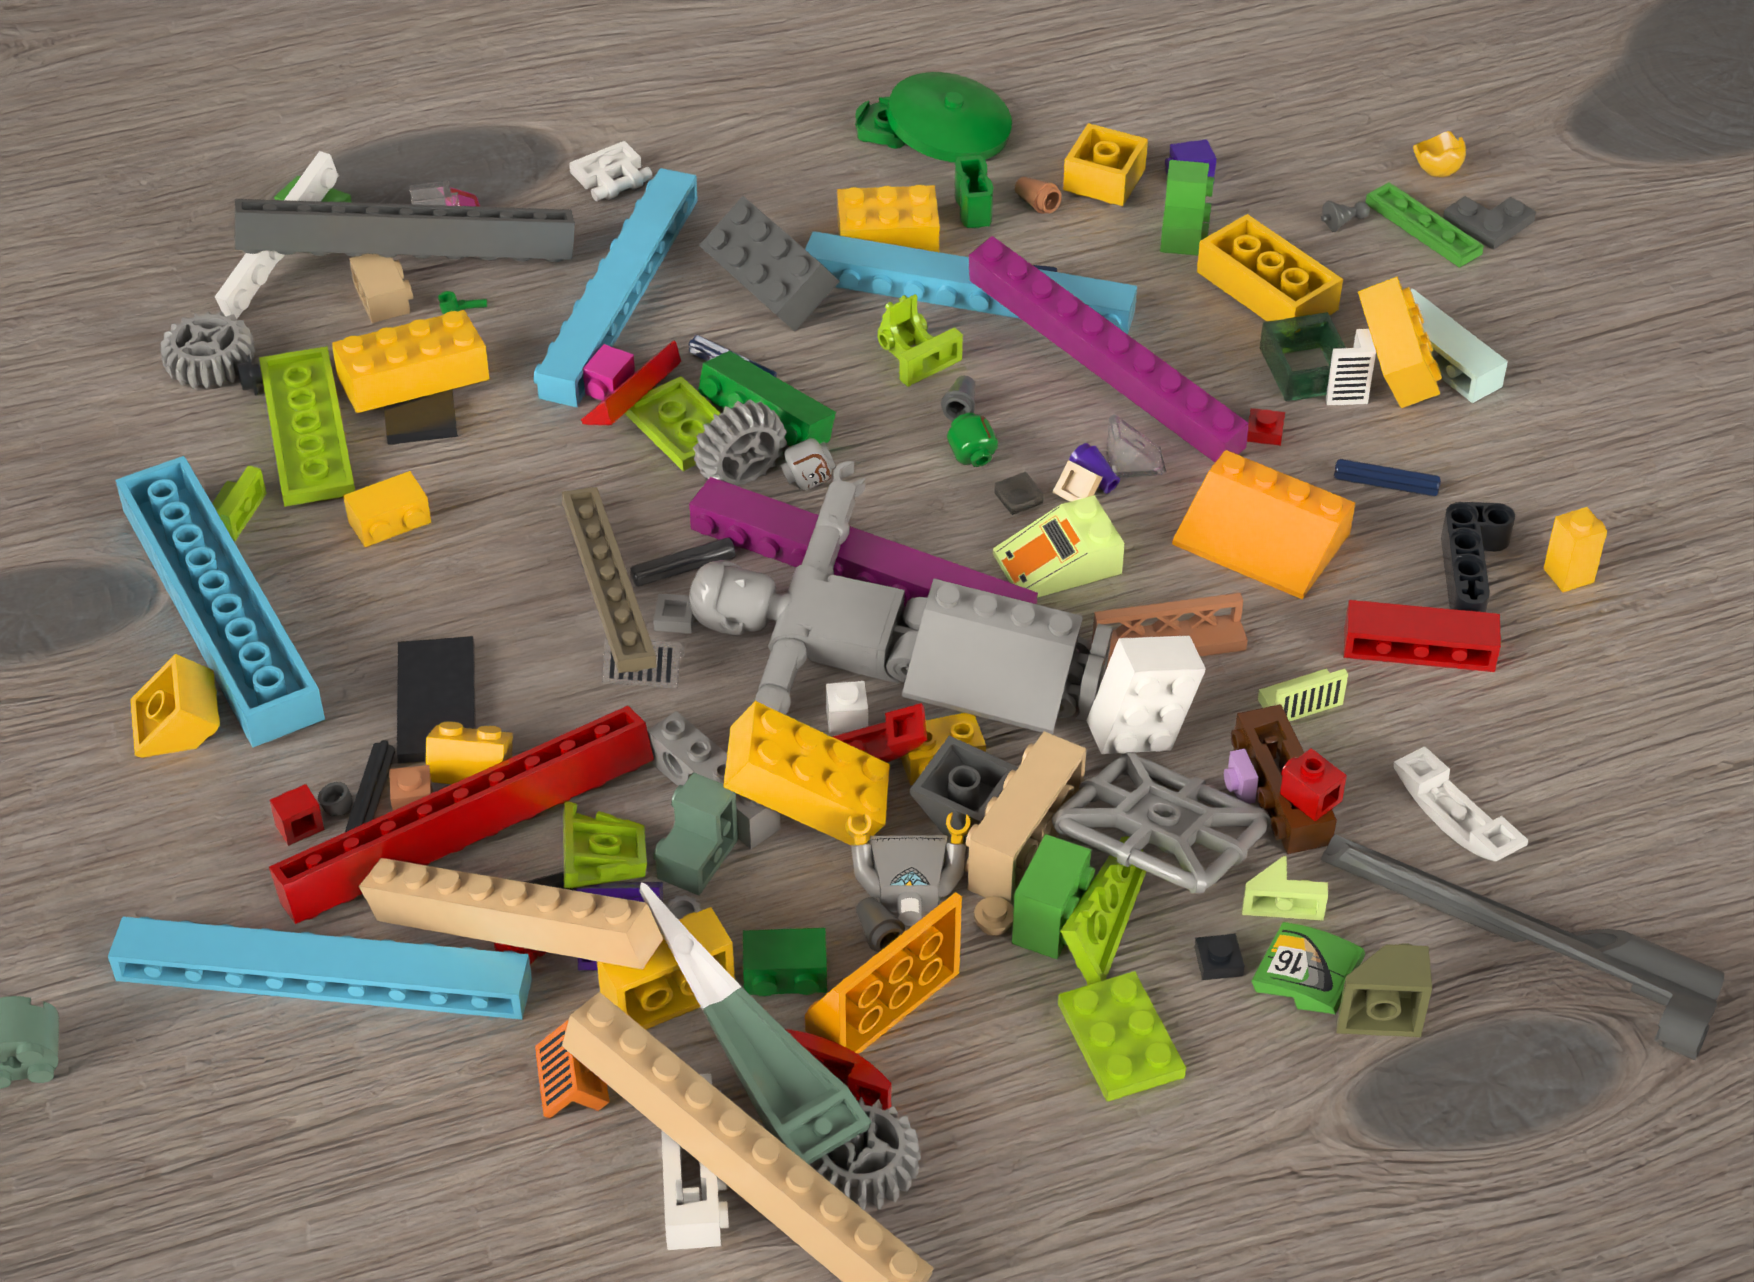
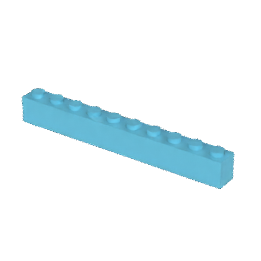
M660 168L654 179L648 181L645 194L636 201L631 217L625 219L622 232L618 238L613 239L610 251L605 259H601L596 275L593 279L588 280L585 293L574 304L573 313L568 321L565 320L562 323L560 334L555 342L550 343L542 364L539 363L536 366L534 383L538 387L539 399L578 407L585 395L584 366L604 344L613 347L698 201L696 175Z
M815 231L812 232L805 248L807 252L840 281L835 286L838 288L900 298L903 295H906L908 298L916 294L917 301L1019 318L969 280V257ZM1039 269L1126 334L1129 333L1135 313L1136 285Z
M122 917L108 954L115 980L121 982L521 1020L523 1019L532 982L529 954H519L514 951L498 952L478 950L472 947H444L431 943H401L388 939L381 941L358 939L352 936L337 937L316 935L310 932L275 931L269 928H240L227 924H197L191 921H165L149 917Z

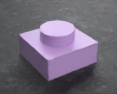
M1245 749L1231 751L1228 768L1224 769L1226 787L1229 792L1234 791L1237 799L1248 804L1255 803L1258 775Z

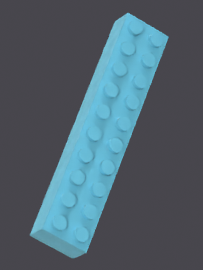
M185 456L116 479L122 508L208 667L214 670L215 680L251 746L254 748L325 720L318 686Z

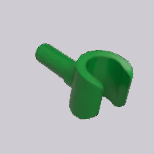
M451 291L442 292L438 296L443 315L450 311L487 307V299L457 301L455 293Z

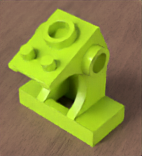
M916 294L908 298L906 295H903L899 298L900 302L895 304L892 302L885 305L887 310L882 316L883 319L877 331L878 341L882 348L889 350L900 361L899 380L907 387L962 360L963 334L954 327L935 337L927 332L928 326L925 318L917 311Z

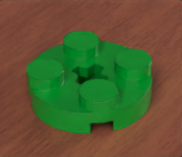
M879 97V103L871 105L870 100L858 107L855 115L857 137L860 141L887 145L892 149H898L905 145L895 134L889 121H887V106L890 97Z

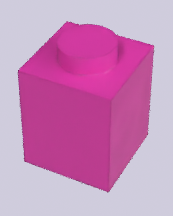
M604 344L583 368L585 395L603 401L635 372L634 354Z

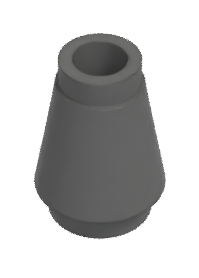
M969 376L958 377L941 400L943 413L951 421L960 415L974 413L976 385L975 381Z
M868 897L858 903L856 913L868 945L872 950L880 952L905 932L903 922L879 903L877 899Z

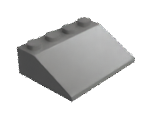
M933 579L902 691V697L1042 733L1045 731L1053 734L1077 646L1083 616Z

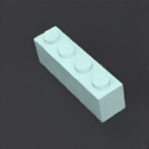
M1411 289L1415 303L1418 304L1424 319L1422 325L1430 338L1433 347L1431 353L1433 359L1438 364L1442 380L1471 403L1500 389L1503 386L1508 361L1432 304L1428 299L1414 289Z

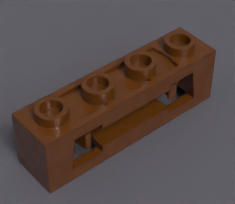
M1279 704L1237 713L1235 730L1231 731V743L1234 751L1246 750L1258 775V802L1261 808L1268 811L1275 839L1281 840L1287 854L1328 846L1332 837H1334L1337 822L1333 810L1331 809L1317 821H1314L1293 804L1291 807L1289 801L1280 795L1282 776L1274 761L1277 758L1276 752L1280 756L1279 768L1281 772L1291 758L1300 757L1304 754L1303 748L1282 705Z

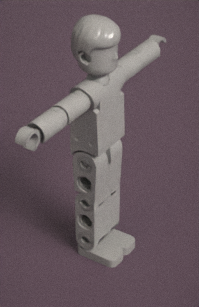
M854 461L842 462L834 469L833 482L829 485L802 565L795 568L787 593L783 595L777 594L776 584L770 576L761 572L742 569L741 566L725 560L712 561L703 565L697 571L690 588L689 605L695 618L709 629L730 635H741L746 631L756 632L764 629L769 619L777 621L768 645L771 653L754 702L757 701L783 714H786L790 708L791 698L789 695L798 669L803 666L807 657L813 662L895 683H899V681L905 683L927 598H912L907 601L904 608L905 590L834 575L833 567L841 547L840 544L846 541L850 532L849 520L856 503L855 497L861 495L865 490L866 478L859 479L853 483L841 480L854 473ZM1098 623L1092 645L1089 641L1079 636L1076 646L1078 650H1075L1057 718L1073 716L1078 706L1079 710L1076 719L1087 720L1106 672L1113 626Z

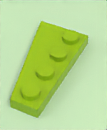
M1122 836L1119 841L1124 843L1131 836ZM1109 855L1061 929V933L1075 959L1076 966L1081 970L1088 985L1106 980L1146 874L1145 870L1132 864L1126 867L1118 863L1117 858Z

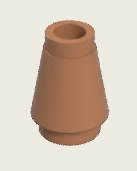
M1021 177L1016 182L1015 192L1038 213H1053L1059 207L1062 195L1055 184L1027 177Z

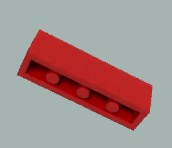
M1358 600L1348 601L1344 625L1343 658L1495 672L1501 648L1500 614Z

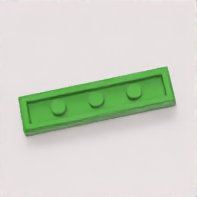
M1390 182L1366 195L1365 203L1459 268L1482 255L1484 245Z

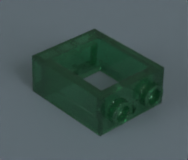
M1328 312L1263 322L1260 350L1285 401L1326 395L1333 349L1346 348ZM1321 348L1329 366L1292 371L1284 354Z

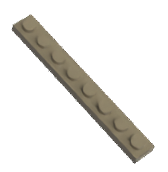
M592 487L563 491L562 504L618 673L638 672L644 669L656 668V654L598 488Z

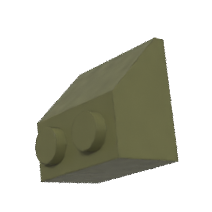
M1406 943L1398 945L1386 944L1348 974L1345 978L1336 1024V1034L1421 1037L1432 991L1429 946H1417Z

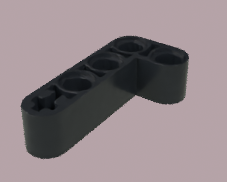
M1455 502L1447 507L1441 534V544L1450 609L1486 612L1490 590L1484 551H1502L1509 546L1515 521L1514 510L1509 506L1501 503Z

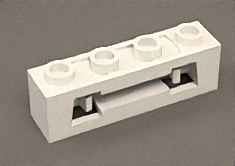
M711 1073L700 1074L704 1079H706L710 1084H712ZM662 1131L667 1249L721 1246L720 1229L729 1228L727 1201L718 1200V1191L727 1190L726 1183L700 1162L703 1201H700L699 1187L683 1188L681 1146Z

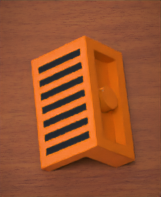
M569 1020L535 1046L543 1115L548 1118L553 1117L572 1101L597 1111L610 1103L607 1084L562 1047Z

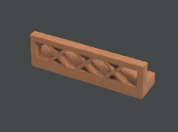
M1241 593L1094 612L1092 642L1098 623L1110 624L1120 622L1122 625L1113 630L1108 664L1119 638L1190 636L1199 656L1245 651L1248 640L1241 623L1243 598ZM1231 607V614L1213 615L1219 609ZM1185 613L1195 614L1189 620H1176ZM1156 617L1159 619L1152 625H1140L1147 618Z

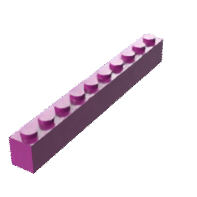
M991 236L969 254V280L1214 463L1225 450L1239 455L1246 448L1249 424L1247 421L998 239Z
M709 477L689 503L691 530L716 539L728 537L732 540L734 546L750 550L794 567L802 565L819 517L815 513L713 477ZM851 526L846 541L840 544L841 547L833 567L834 575L905 590L904 606L912 598H928L933 579L1037 604L1038 592Z

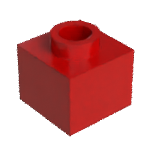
M307 784L270 799L275 825L288 846L325 830L319 803Z

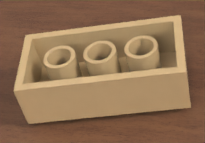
M1043 731L1035 744L1030 743L1027 746L1017 771L1011 770L1004 782L1003 791L998 798L995 796L991 798L986 807L983 820L979 825L974 824L967 835L966 846L969 847V856L965 864V872H968L969 891L985 898L1001 897L1012 905L1014 904L1015 891L1044 835L1047 834L1056 838L1060 835L1052 824V817L1067 800L1079 791L1080 784L1084 781L1086 748Z

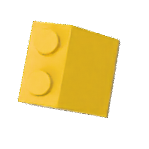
M175 654L130 699L135 756L140 758L197 749L208 737L213 736L220 726L214 670L178 654Z

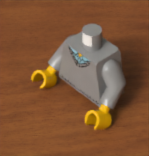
M953 812L947 816L946 826L951 834V842H947V835L870 836V843L866 841V834L871 827L870 816L864 813L865 829L857 831L852 827L850 815L846 822V831L854 838L855 842L854 845H851L856 879L867 893L872 897L878 898L879 903L887 910L898 912V919L904 925L913 926L922 919V911H932L939 906L940 897L948 896L963 876L966 844H963V837L971 829V821L967 814L966 825L961 830L951 827Z

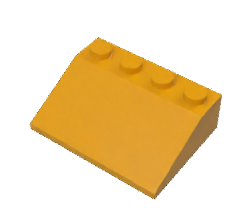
M1225 450L1207 473L1172 540V545L1303 600L1350 535L1355 502Z
M955 892L851 975L843 979L822 999L815 1001L805 1013V1033L831 1040L860 1054L957 976L960 968L962 896Z

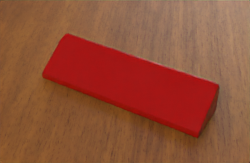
M671 341L584 416L581 419L582 424L612 425L682 362L676 341Z

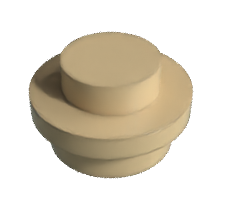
M1001 897L985 898L975 907V922L981 931L988 935L998 936L1004 934L1013 925L1014 907L1009 901Z

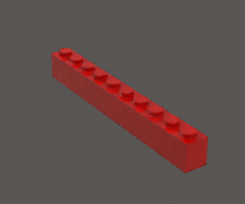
M627 705L269 866L282 907L295 924L313 919L320 913L341 903L350 902L363 894L359 886L381 858L427 866L429 863L450 853L459 852L466 846L487 836L496 835L501 830L522 820L531 819L548 808L565 803V801H569L572 797L585 791L600 787L609 780L637 770L640 766L654 760L646 722Z

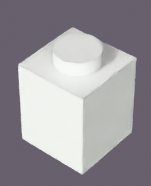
M865 681L826 684L829 736L832 737L868 727Z

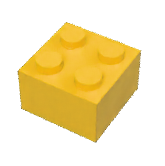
M1088 123L1065 158L1063 190L1105 201L1109 204L1124 206L1146 170L1148 139Z

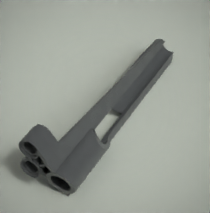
M1336 834L1332 837L1321 858L1322 861L1512 942L1532 941L1631 983V992L1666 1006L1658 1024L1660 1027L1654 1041L1664 1048L1696 1060L1708 1033L1709 1022L1717 1008L1716 1000L1723 985L1724 972L1626 931L1593 929L1570 933Z

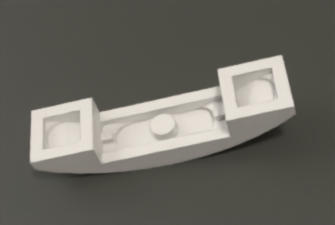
M1425 746L1394 761L1395 771L1422 810L1442 831L1465 849L1482 858L1498 861L1527 846L1528 839L1503 816L1492 820L1449 781L1450 768Z

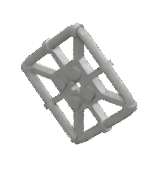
M1126 752L1122 754V757L1113 760L1095 777L1085 779L1080 784L1079 791L1067 800L1053 815L1052 824L1058 833L1067 834L1076 840L1117 858L1118 863L1126 867L1132 864L1171 883L1187 888L1191 893H1204L1207 888L1214 885L1232 866L1239 865L1245 860L1247 851L1266 832L1271 823V818L1265 809L1254 807L1205 785L1206 781L1198 777L1188 778L1150 760L1138 757L1135 752ZM1123 773V775L1130 776L1136 790L1130 793L1111 783ZM1151 778L1180 791L1176 793L1152 782ZM1100 799L1116 808L1084 807L1089 802H1096ZM1200 799L1218 808H1211L1197 801ZM1248 826L1237 839L1210 827ZM1089 827H1115L1131 837L1122 843ZM1195 842L1221 853L1205 871L1190 847ZM1148 843L1156 845L1163 852L1174 854L1182 869L1140 850Z

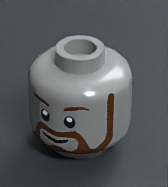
M809 438L786 449V463L781 465L789 485L796 482L798 487L804 491L830 480L832 477L831 469L836 468L825 442L819 444L814 438Z

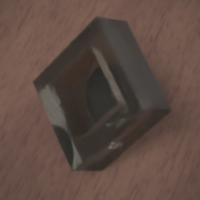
M1026 471L995 483L994 493L1011 515L1043 504L1044 493Z

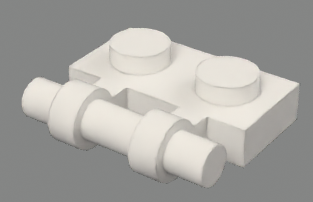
M625 141L569 163L570 173L585 189L598 186L591 189V195L595 201L603 198L610 200L617 197L618 192L628 188L632 190L643 186V182L653 178L649 167L638 170V168H641V157ZM623 175V177L613 180V178Z

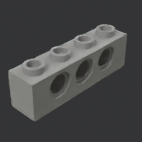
M675 711L647 730L654 760L650 763L677 786L684 785L693 772L724 784L727 753L680 713ZM736 793L738 839L752 850L781 829L780 813Z

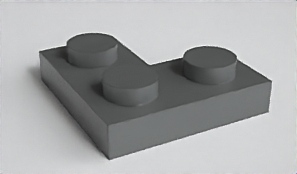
M1464 196L1444 209L1443 219L1494 250L1532 224L1535 220L1536 211L1512 197L1489 210L1476 201Z

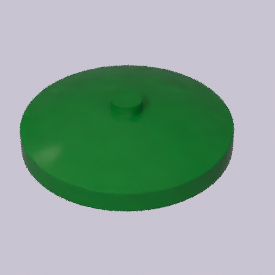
M925 72L903 79L892 90L887 106L889 124L895 134L905 144L926 156L946 162L955 163L957 157L980 155L985 160L992 158L1004 149L1012 129L1010 111L996 93L975 80L952 73Z

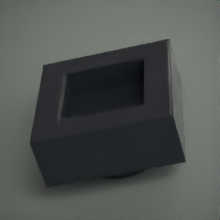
M1236 933L1195 938L1194 949L1202 980L1243 976L1245 966Z

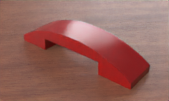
M920 703L885 713L886 722L832 737L888 763L913 751L927 741L925 709L923 704Z
M785 1029L822 1065L848 1086L857 1102L862 1097L866 1106H873L879 1099L882 1104V1110L885 1111L891 1108L890 1081L865 1058L823 1037Z

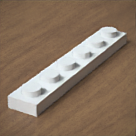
M319 151L285 200L321 201L329 189L335 185L339 177L331 155ZM261 251L257 254L246 253L215 296L225 317L234 314L236 319H238L243 310L249 306L252 297L260 286L267 281L268 275L277 262L284 257L283 254H279L276 251Z

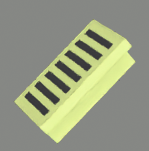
M1327 668L1259 689L1258 701L1263 708L1281 704L1290 722L1343 705L1348 673L1345 669L1332 673Z

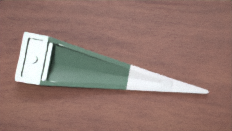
M641 883L640 893L645 903L648 904L656 924L765 1129L807 1164L813 1163L868 1130L872 1122L848 1087L764 1010L696 940L647 884Z

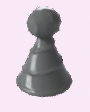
M1326 201L1322 208L1321 220L1335 233L1354 216L1358 219L1368 217L1370 207L1364 201L1355 203L1354 207Z

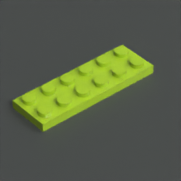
M328 346L259 357L284 507L339 498L354 492V480Z

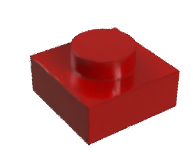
M1250 408L1247 442L1281 446L1285 412Z

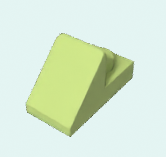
M1283 856L1246 883L1242 915L1324 921L1328 899V883L1310 880H1287V856Z

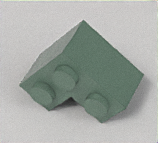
M694 772L684 785H679L676 788L671 801L675 815L673 829L666 839L662 838L659 840L653 854V859L656 861L657 879L700 896L738 841L735 792L724 788V784Z

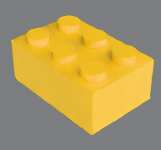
M935 185L837 189L839 236L939 252L940 225Z
M1398 277L1358 291L1384 378L1399 406L1404 408L1441 394L1437 381L1442 379V375L1436 360L1433 359L1431 353L1433 347L1427 332L1424 331L1422 325L1424 319L1418 304L1415 303L1410 287L1403 289Z
M712 907L699 912L689 913L679 919L696 940L735 979L733 942ZM664 937L643 969L597 961L600 993L645 1030L701 1007Z

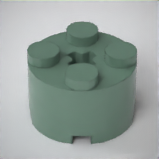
M0 997V1089L10 1086L13 1080L28 1079L34 1083L51 1081L54 1078V1070L58 1066L59 1013L57 1009L43 1001V1008L31 1005L30 997Z

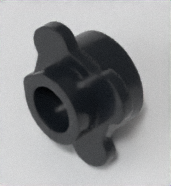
M249 354L246 355L247 362L238 363L237 367L242 390L253 389L256 396L258 395L257 385L263 384L259 363L252 364Z

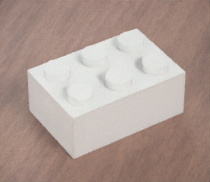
M1190 636L1118 639L1086 720L1101 754L1172 750L1206 670Z

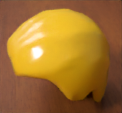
M1450 131L1413 145L1419 165L1432 177H1447L1457 172L1466 156L1463 138L1459 137V140H1457Z

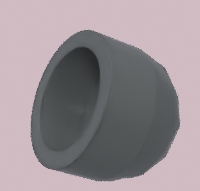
M343 782L330 783L323 787L318 794V801L321 807L330 816L346 815L352 807V795L347 785Z

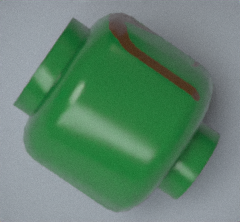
M965 413L952 421L947 433V439L956 460L963 465L972 464L973 467H981L989 463L992 455L998 448V439L989 420L975 413Z

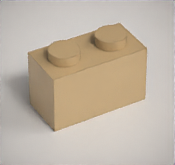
M364 254L359 257L349 258L353 283L371 323L410 313L408 300L413 299V292L409 280L403 281L404 274L399 260L394 261L393 258L382 257L378 254Z

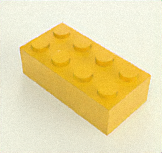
M1248 214L1200 241L1197 273L1291 339L1339 310L1343 279Z
M465 310L450 311L441 316L425 320L418 319L409 324L392 328H381L376 332L360 336H348L343 340L332 342L337 377L356 413L490 380L486 345Z
M755 701L730 727L723 787L842 842L854 845V838L846 831V822L850 815L852 827L857 831L865 829L864 813L870 816L871 827L866 834L867 842L870 840V836H874L885 826L890 764Z

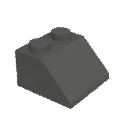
M948 736L910 788V794L939 830L951 838V834L946 826L947 816L953 812L951 827L956 830H961L965 827L966 814L970 818L971 827L974 824L979 825L984 818L986 807L991 798L994 796L999 797L1003 791L1007 775L1011 770L1017 771L1019 767L952 736ZM967 835L963 837V844H966Z

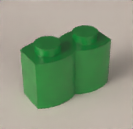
M980 155L957 157L955 161L954 197L960 206V220L966 228H981L990 226L992 223L993 184L987 177V163Z

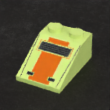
M1093 495L1059 505L994 547L993 555L1009 583L1038 592V597L1122 574L1125 543L1096 496Z

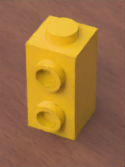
M1588 507L1556 516L1543 569L1562 593L1594 583L1607 536V529L1604 523L1597 519Z

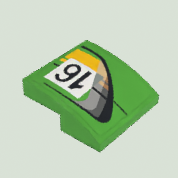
M1283 922L1257 969L1252 983L1255 991L1258 993L1293 997L1297 1009L1336 1014L1341 1004L1345 978L1361 965L1366 954L1363 948L1336 935L1299 924Z

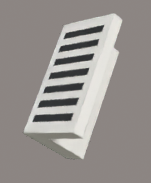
M1356 329L1354 348L1333 349L1326 405L1368 404L1376 349L1369 329Z

